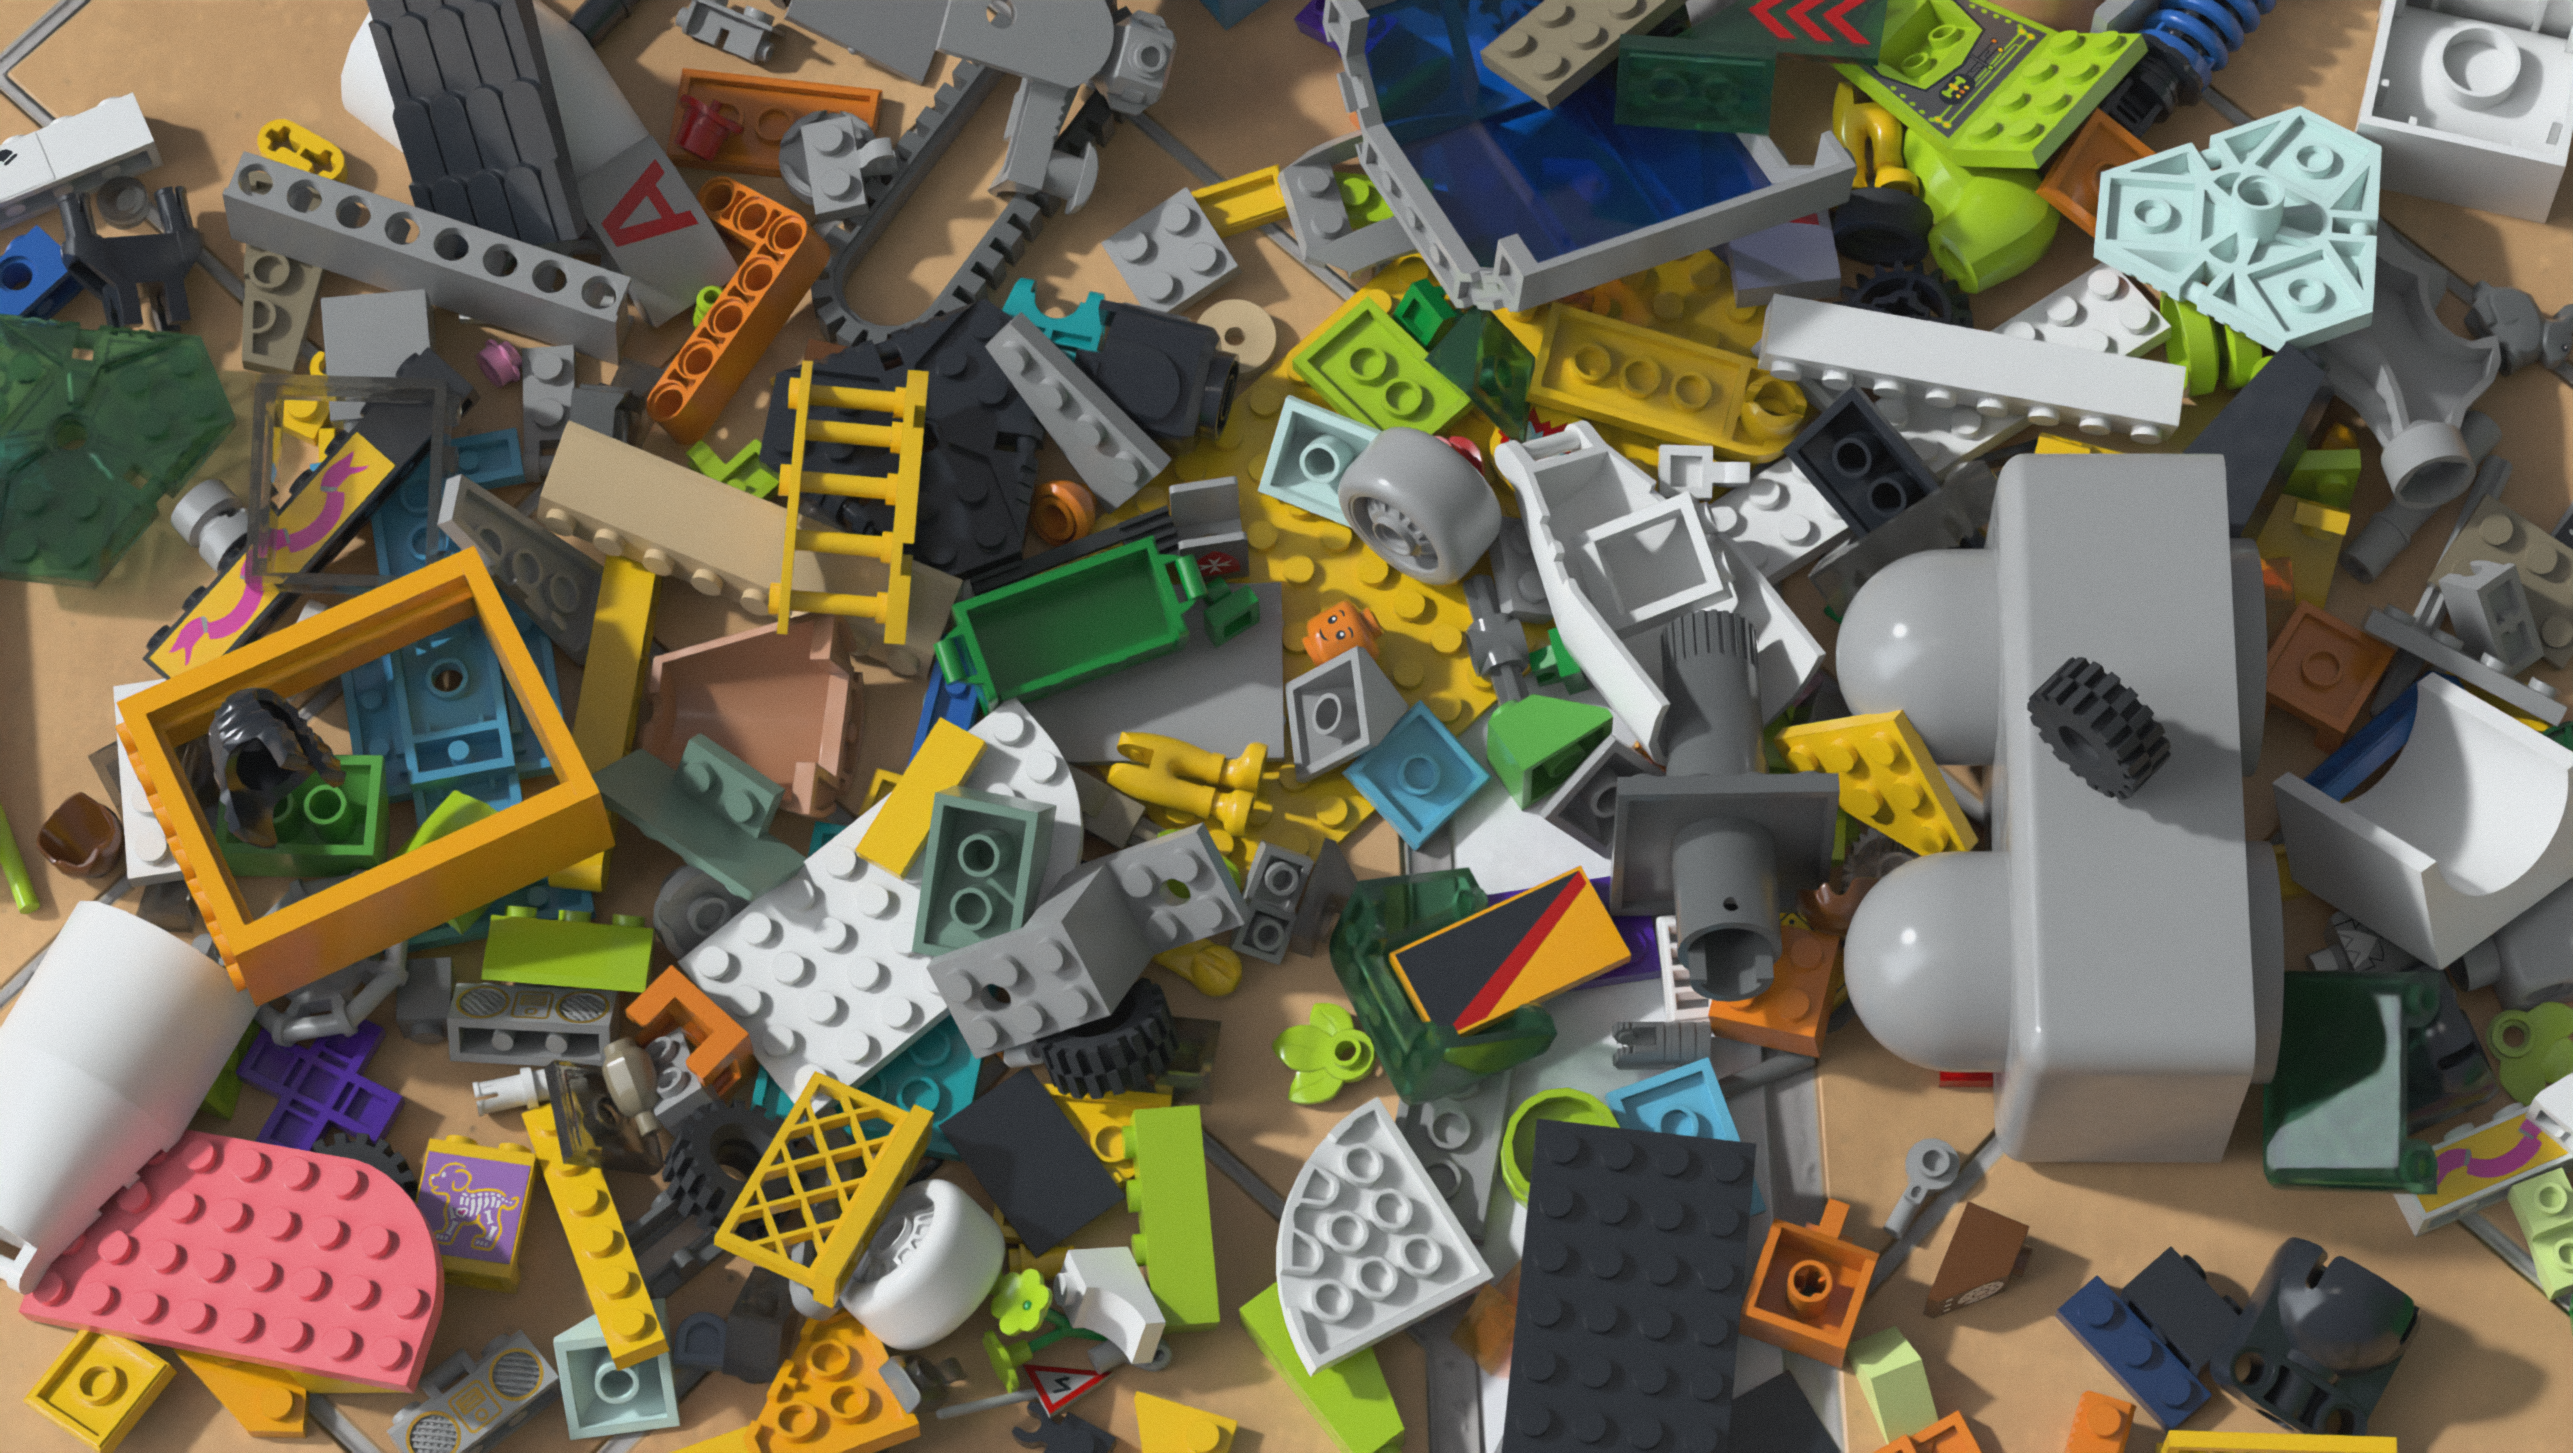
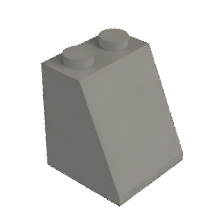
M425 289L321 298L330 421L335 429H344L349 433L363 418L360 415V411L366 402L379 391L385 394L398 380L395 374L400 365L413 353L421 355L427 347L436 353L434 307Z

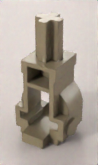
M1067 763L1078 791L1085 832L1121 851L1127 849L1129 845L1135 846L1156 839L1159 832L1167 830L1145 818L1148 812L1145 806Z

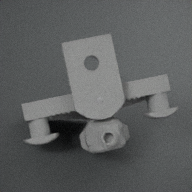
M948 0L935 51L1023 77L1019 92L1015 93L1003 138V140L1010 142L1005 162L987 190L990 195L1000 197L1003 191L1033 195L1040 191L1067 199L1065 214H1076L1088 201L1097 181L1099 160L1096 147L1087 141L1083 145L1079 157L1054 150L1053 147L1080 85L1089 79L1092 80L1100 95L1106 98L1110 109L1136 116L1150 105L1158 102L1164 93L1177 48V41L1173 31L1167 29L1163 17L1145 11L1137 10L1126 19L1113 25L1112 16L1105 0ZM992 1H1002L1010 7L1013 18L1008 28H996L988 21L987 8Z

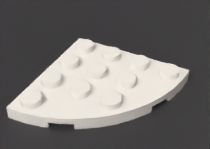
M1378 1096L1355 1109L1328 1133L1327 1137L1316 1147L1299 1172L1288 1195L1280 1221L1276 1246V1276L1279 1300L1286 1327L1296 1352L1310 1377L1487 1287L1494 1279L1491 1270Z

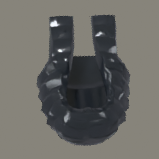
M250 687L237 691L227 697L225 702H222L220 708L215 712V718L209 727L208 733L210 737L209 749L212 753V762L215 768L214 777L217 786L221 790L220 801L226 806L224 819L228 822V830L245 843L262 849H275L278 841L273 826L275 804L305 782L315 770H317L325 783L333 788L344 784L346 772L341 770L340 760L334 757L332 749L328 744H325L322 738L313 733L312 728L307 726V719L299 717L298 710L273 690Z

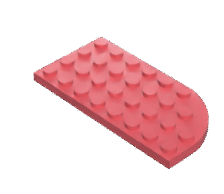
M186 1129L179 1141L168 1152L160 1149L136 1172L140 1178L129 1189L123 1185L99 1208L102 1215L50 1264L35 1290L24 1296L19 1309V1313L31 1321L414 1394L441 1318L445 1279L438 1242L425 1215L396 1182L373 1166L350 1158Z

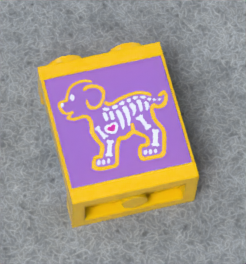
M448 1135L445 1140L429 1138L415 1203L430 1223L437 1239L443 1261L445 1284L517 1294L521 1272L517 1265L534 1181H540L542 1174L536 1154L531 1153L529 1148L515 1143H501L499 1148L480 1146L474 1139L461 1135Z

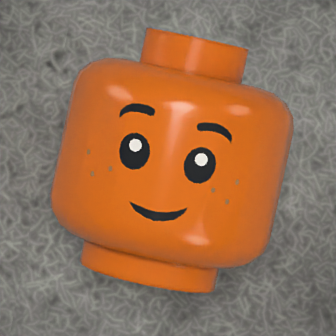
M1343 600L1308 621V635L1302 638V642L1316 667L1356 646L1365 648L1373 660L1376 661L1380 654V647L1376 639L1384 635V631L1370 607L1360 611L1353 602Z

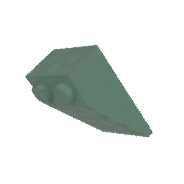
M956 785L935 792L912 952L937 957L1025 926L1034 914L1048 864L1057 805Z

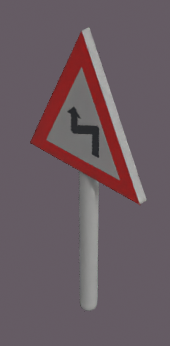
M1022 1364V1369L1032 1389L940 1408L936 1411V1417L942 1420L1039 1398L1050 1419L1112 1378L1114 1372L1106 1371L1098 1374L1096 1370Z

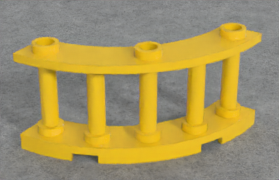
M803 360L801 377H790L788 409H796L797 413L791 464H781L778 496H788L781 583H770L768 614L778 615L777 634L784 635L788 634L790 611L875 618V624H885L884 643L905 645L913 555L902 553L903 543L914 544L929 371L908 370L906 387H896L895 392L813 385V361ZM811 405L893 413V418L903 419V422L892 421V427L811 420L808 418ZM806 440L890 448V453L900 454L898 474L888 473L887 478L803 471ZM805 492L885 499V505L895 506L893 532L883 531L882 536L797 529L800 494ZM795 550L880 558V563L890 564L888 592H877V597L793 590Z

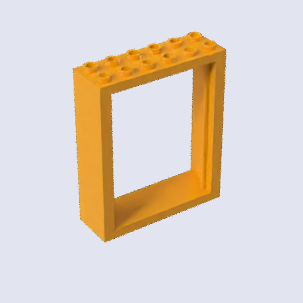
M471 546L116 702L124 722L116 725L115 728L137 779L145 791L151 809L165 834L171 852L185 877L186 884L197 907H199L206 927L217 950H219L237 993L248 989L256 1007L616 846L600 791L475 546ZM472 616H476L560 785L254 921L173 748L209 733V727L215 718V712L220 708L222 702H225L227 697L237 691L250 687L265 688L277 692L286 699Z

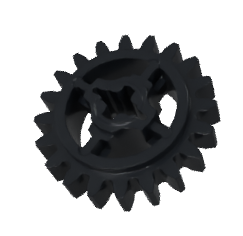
M1896 260L1894 271L1887 273L1880 264H1876L1874 267V278L1869 279L1867 276L1857 273L1855 275L1857 289L1842 286L1840 289L1842 301L1832 302V304L1974 329L1969 296L1965 293L1960 294L1958 281L1952 279L1944 283L1943 269L1941 268L1935 269L1928 276L1924 275V266L1921 261L1915 264L1912 271H1905L1902 261ZM1930 310L1935 312L1939 318L1931 316Z

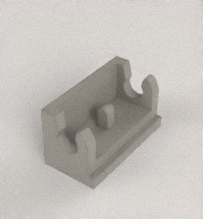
M2486 560L2472 561L2470 566L2475 575L2465 577L2461 574L2449 573L2438 580L2456 636L2465 642L2461 651L2478 660L2481 659L2484 652L2513 666L2509 676L2514 677L2545 656L2516 564L2507 563L2502 565Z

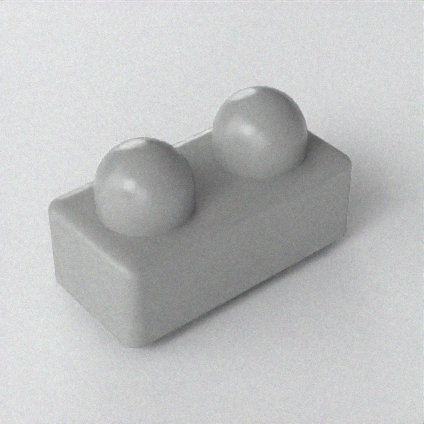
M2019 454L2009 459L2000 472L1984 549L1926 550L1890 563L1874 574L1853 597L1838 632L1836 642L1837 678L1844 700L1853 716L1889 713L1903 709L1909 722L1922 738L1936 765L1982 766L1985 851L1940 852L1910 860L1893 869L1870 889L1858 906L1846 936L1844 975L1848 994L1858 1017L1870 1034L1882 1046L1903 1060L1936 1071L1993 1072L1995 1133L2003 1152L2015 1161L2220 1163L2249 1084H2270L2274 1077L2279 1055L2283 1015L2284 938L2281 890L2276 858L2269 841H2245L2242 777L2253 776L2257 769L2262 746L2266 704V606L2258 547L2252 538H2229L2226 467L2223 454ZM2074 657L2077 659L2078 657H2084L2089 664L2095 661L2103 666L2106 674L2112 671L2120 677V684L2126 689L2131 687L2139 695L2136 699L2142 705H2148L2154 712L2152 719L2162 724L2165 730L2162 736L2170 741L2171 748L2168 750L2171 753L2170 758L2130 798L2127 797L2125 800H2118L2116 796L2110 798L2103 794L2100 787L2096 791L2089 787L2083 776L2079 775L2077 777L2069 770L2070 765L2064 759L2059 761L2052 753L2054 750L2052 745L2044 743L2039 736L2042 730L2032 724L2030 716L2033 713L2027 710V703L2030 702L2029 697L2069 658Z

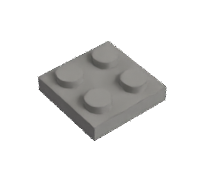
M1187 187L1101 243L1141 306L1176 315L1182 313L1242 273Z

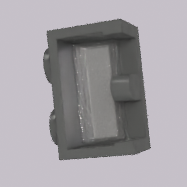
M667 1189L656 1197L651 1204L652 1209L636 1222L629 1220L622 1224L650 1300L665 1298L666 1300L726 1252V1250L714 1245V1238L718 1228L709 1225L706 1231H703L696 1227L695 1224L699 1218L693 1213L685 1218L678 1211L682 1203L681 1199L671 1201L666 1192Z

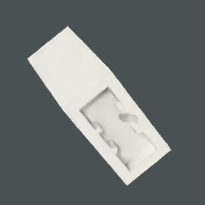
M1689 491L1570 537L1594 607L1621 641L1674 621L1679 616H1685L1686 613H1695L1698 610L1733 598L1728 583L1736 580L1726 552L1723 550L1717 553L1711 533L1717 532L1718 526L1713 512L1707 501L1699 503V500ZM1683 515L1707 582L1626 612L1603 546Z

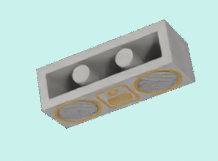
M487 982L480 984L457 983L447 1016L450 1061L602 1069L606 1059L603 1051L604 1047L619 1040L621 1032L619 991L592 988L573 989L567 986L516 982L515 986L495 985Z
M521 1329L511 1337L504 1333L495 1337L483 1348L481 1352L483 1358L476 1362V1364L466 1351L460 1348L422 1377L418 1384L429 1399L423 1404H420L419 1401H414L403 1407L392 1420L394 1426L387 1430V1433L400 1453H488L562 1396L560 1378ZM465 1372L468 1374V1376L444 1394L440 1392Z

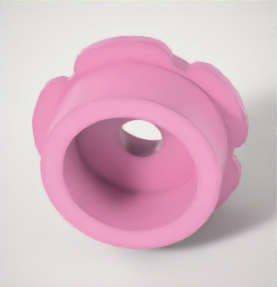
M488 339L485 342L486 348L476 354L477 363L484 375L498 388H502L510 381L512 383L519 381V368L522 367V359L519 353L507 341H503L498 345L495 340Z

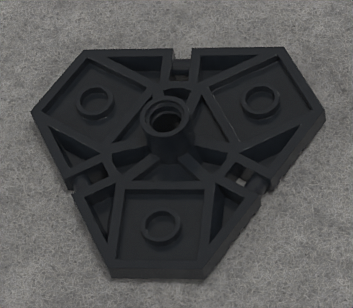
M986 298L946 312L943 316L929 318L926 322L915 323L907 329L901 328L891 332L892 338L874 344L871 339L859 343V346L854 348L852 346L845 348L840 353L835 354L834 352L826 355L823 359L818 360L817 358L812 360L813 385L895 392L896 387H906L908 370L929 371L923 446L929 445L935 448L929 452L922 453L914 544L903 543L902 554L913 555V560L963 581L1019 559L1020 561L1023 560L1040 471L1039 460L1034 458L1036 449L1044 450L1047 434L1045 427L985 347L1013 319ZM900 358L901 366L885 371L883 363ZM802 364L776 373L759 454L761 469L778 481L781 464H791L797 410L788 409L790 377H801ZM811 405L808 418L811 420L892 427V421L903 422V419L893 418V413ZM806 440L803 471L887 478L888 473L898 474L900 454L890 453V448ZM999 446H1014L1015 451L999 450ZM805 492L800 494L802 499L836 524L843 518L853 524V534L882 536L883 531L893 532L895 506L885 505V499L872 498L864 507L858 502L862 497Z

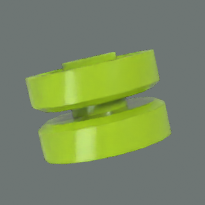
M2162 292L2160 314L2171 325V338L2164 342L2168 364L2186 367L2183 398L2213 392L2218 378L2229 390L2245 387L2250 381L2254 365L2262 358L2261 344L2246 337V333H2239L2231 329L2230 325H2223L2214 320L2215 317H2208L2198 312L2196 304L2188 300L2179 302L2169 297L2168 293Z
M1569 1087L1543 1090L1525 1100L1509 1119L1500 1154L1502 1178L1513 1199L1526 1210L1537 1119L1620 1128L1611 1110L1592 1094Z

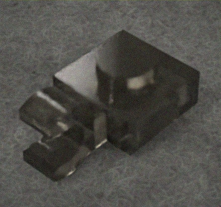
M920 1354L892 1356L877 1370L907 1414L936 1412L950 1399L946 1387L955 1381L965 1380L969 1376L956 1357H949L933 1365Z

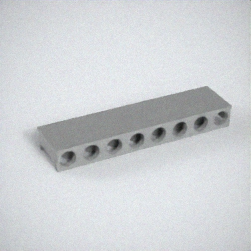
M246 151L243 152L228 188H225L222 196L231 239L392 292L425 289L432 305L557 346L574 345L576 352L619 366L621 351L634 321V316L628 315L627 291L631 284V277ZM252 171L267 173L273 181L271 190L265 195L252 192L248 173ZM307 187L316 189L322 198L320 206L314 211L308 210L313 199V193ZM356 203L365 205L371 214L368 223L363 227L357 226L362 210ZM405 219L414 221L419 227V234L412 243L405 242L411 229ZM452 234L463 237L468 243L466 254L461 259L454 258L459 241ZM502 251L512 253L517 259V264L511 275L503 274L508 258ZM551 267L561 269L566 275L565 282L560 291L551 289L557 276ZM600 283L610 285L615 291L616 300L609 307L600 306L605 294V288Z

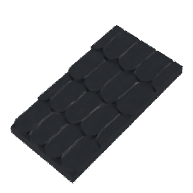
M366 0L372 17L368 25L395 107L392 117L413 181L409 185V190L415 207L534 246L555 243L560 240L562 242L579 239L588 227L533 1ZM452 234L459 241L454 258L464 257L468 249L467 241L459 235Z

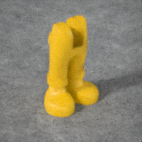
M1851 81L1839 82L1833 104L1832 125L1833 134L1843 148L1851 151L1856 161L1857 174L1854 177L1851 190L1868 187L1866 182L1868 167L1865 159V141L1870 139L1872 140L1874 155L1873 172L1876 176L1874 187L1901 190L1919 197V180L1913 172L1904 169L1903 157L1901 156L1902 122L1874 99L1871 103L1858 104L1854 83ZM1837 206L1829 209L1836 213Z
M1122 732L1117 744V751L1126 758L1149 764L1150 767L1148 770L1131 764H1113L1110 768L1107 782L1123 793L1147 802L1196 814V817L1208 820L1212 815L1223 822L1225 830L1231 836L1245 838L1254 811L1255 797H1258L1269 745L1261 742H1252L1247 745L1239 758L1226 759L1225 754L1211 753L1188 742L1169 736L1144 732ZM1175 776L1192 777L1216 786L1221 784L1234 789V791L1231 793L1217 792V789L1214 787L1200 786Z

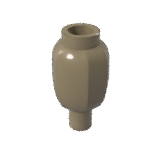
M633 1037L619 1039L608 1044L603 1049L606 1059L602 1067V1074L614 1103L625 1116L635 1118L643 1138L660 1133L663 1129L653 1110V1107L660 1098L656 1092L658 1074L651 1056L646 1050L637 1047Z

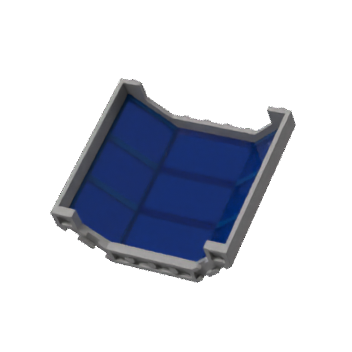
M1325 0L1322 23L1327 42H1336L1345 68L1344 72L1336 74L1346 113L1356 111L1363 136V142L1355 144L1359 162L1456 308H1467L1476 305L1480 310L1495 311L1501 308H1508L1509 312H1520L1849 202L1854 177L1857 174L1856 161L1851 151L1843 148L1832 131L1829 130L1821 133L1814 165H1789L1785 152L1780 147L1774 145L1764 131L1759 116L1749 110L1739 96L1734 81L1723 74L1714 61L1708 45L1701 42L1695 33L1680 48L1673 51L1621 93H1615L1592 77L1556 107L1549 110L1486 68L1480 54L1481 50L1544 0Z

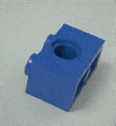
M38 225L32 228L26 235H20L13 239L7 246L5 253L0 257V342L11 352L19 348L84 289L71 276L62 263L61 246ZM31 281L27 287L21 290H12L20 282Z

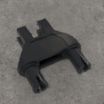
M172 186L161 188L154 192V200L157 203L163 234L103 238L96 232L89 193L80 192L78 194L79 200L76 199L75 193L60 196L56 202L60 210L66 241L62 243L60 248L62 263L77 282L102 302L110 338H131L134 334L133 328H139L144 324L139 298H149L158 336L178 334L181 331L180 324H188L191 320L184 279L206 245L204 234L198 228L193 227L186 187L177 186L175 194Z

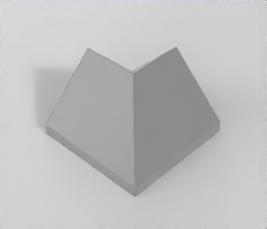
M1356 646L1285 684L1297 782L1305 784L1375 748L1409 708L1405 700L1363 647Z
M1610 734L1546 800L1539 813L1546 821L1606 859L1612 853L1617 777H1632L1637 774L1666 776V771Z

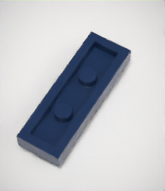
M2098 1275L2057 1309L2055 1317L2167 1434L2169 1430L2179 1429L2210 1401L2212 1394Z

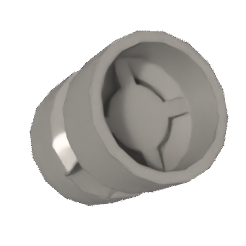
M214 478L202 482L189 491L177 504L170 522L172 527L191 547L199 548L200 556L219 575L218 566L223 558L236 547L243 549L256 535L253 529L259 518L250 509L242 508L241 500L222 480Z

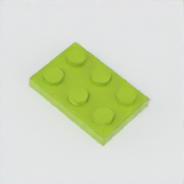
M1369 296L1292 360L1293 370L1340 415L1381 431L1392 427H1411L1433 436H1441L1475 407V397Z

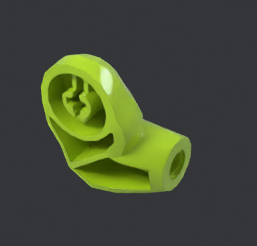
M1908 127L1902 138L1901 156L1903 157L1904 169L1913 172L1919 180L1918 198L1928 204L1934 214L1933 224L1935 226L1930 230L1927 237L1929 248L1939 268L1943 269V272L1950 280L1955 279L1958 281L1961 290L1977 294L2000 282L2020 275L2049 252L2061 212L2035 193L2045 178L2040 169L1956 166Z

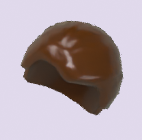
M83 792L68 797L43 824L36 839L39 852L62 874L74 880H92L105 876L116 867L125 849L124 829L117 815L107 806L98 803Z

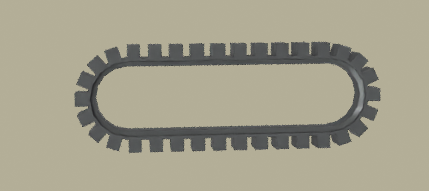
M1105 0L1112 16L1113 25L1132 14L1127 6L1118 10L1117 0ZM998 12L990 23L996 28L1005 29L1010 26L1012 19ZM962 59L952 72L954 87L944 82L934 95L936 111L926 106L916 118L918 135L908 129L897 143L899 158L896 157L899 171L888 175H880L881 182L871 177L866 183L865 190L869 213L843 219L845 231L834 225L824 238L830 248V259L811 286V294L820 330L829 343H836L838 341V345L852 346L854 348L859 346V343L872 339L874 344L891 339V332L901 328L907 329L915 323H923L928 321L929 318L943 316L946 312L985 298L989 301L987 286L997 291L1007 277L1005 262L1015 267L1025 254L1023 238L1033 243L1043 230L1042 215L1051 219L1061 206V199L1057 196L1040 191L1033 195L1017 192L937 299L915 320L899 326H879L861 319L849 308L846 302L845 287L854 270L1006 72L974 62L971 64ZM1096 88L1057 139L1053 149L1079 157L1081 149L1087 141L1095 147L1098 144L1105 148L1115 135L1114 120L1123 124L1129 115L1110 109L1106 98L1101 96Z

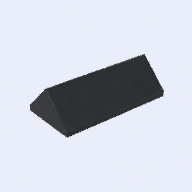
M1857 384L1847 390L1783 449L1785 454L1884 567L1900 558L1926 550L1984 549L1987 533Z

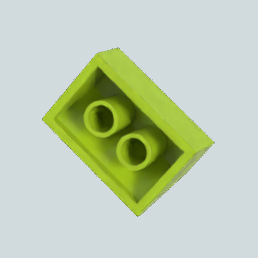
M505 905L504 916L491 915L482 967V980L643 993L652 984L656 930L655 928H644L645 917L613 914L612 925L591 923V912L559 910L558 920L537 919L538 908Z

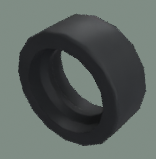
M1864 187L1851 190L1849 202L1837 205L1833 228L1835 247L1846 257L1866 265L1875 266L1880 264L1883 268H1894L1896 260H1901L1904 267L1914 265L1927 256L1929 250L1927 237L1933 226L1934 214L1930 206L1920 198L1901 190L1885 187Z

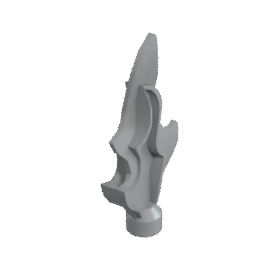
M2378 214L2376 235H2374L2377 236L2371 326L2307 348L2318 354L2331 368L2327 376L2335 389L2334 394L2355 408L2377 437L2383 449L2381 465L2396 501L2401 506L2409 509H2427L2455 499L2475 479L2476 466L2460 432L2463 419L2495 380L2501 363L2498 335L2470 341L2456 336L2441 324L2434 311L2446 292L2448 270L2417 259L2398 243ZM2306 348L2301 349L2299 351L2303 353Z

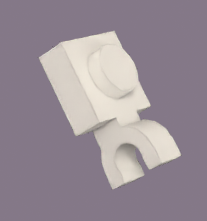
M1659 446L1658 493L1666 499L1689 491L1699 501H1710L1712 499V485L1737 488L1746 487V484L1750 483V462H1713V446Z

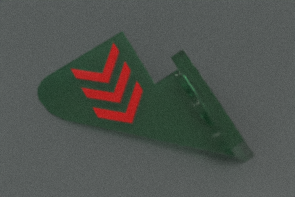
M1739 0L1673 38L1620 34L1614 124L1769 135L1776 59L1878 66L1888 0Z

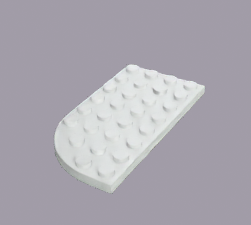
M1014 698L1005 701L967 731L984 740L988 749L963 787L1057 805L1050 855L1036 903V911L1061 877L1074 870L1077 865H1080L1084 837L1083 815L1076 785L1061 752L1019 700ZM891 793L804 861L805 865L796 876L753 901L678 961L681 969L695 986L749 1033L755 1058L794 1105L815 1071L857 1089L951 1014L926 969L935 956L912 952L927 844L903 881L858 857L855 852L856 847ZM819 1092L811 1106L815 1115H819L823 1108H834L840 1101Z

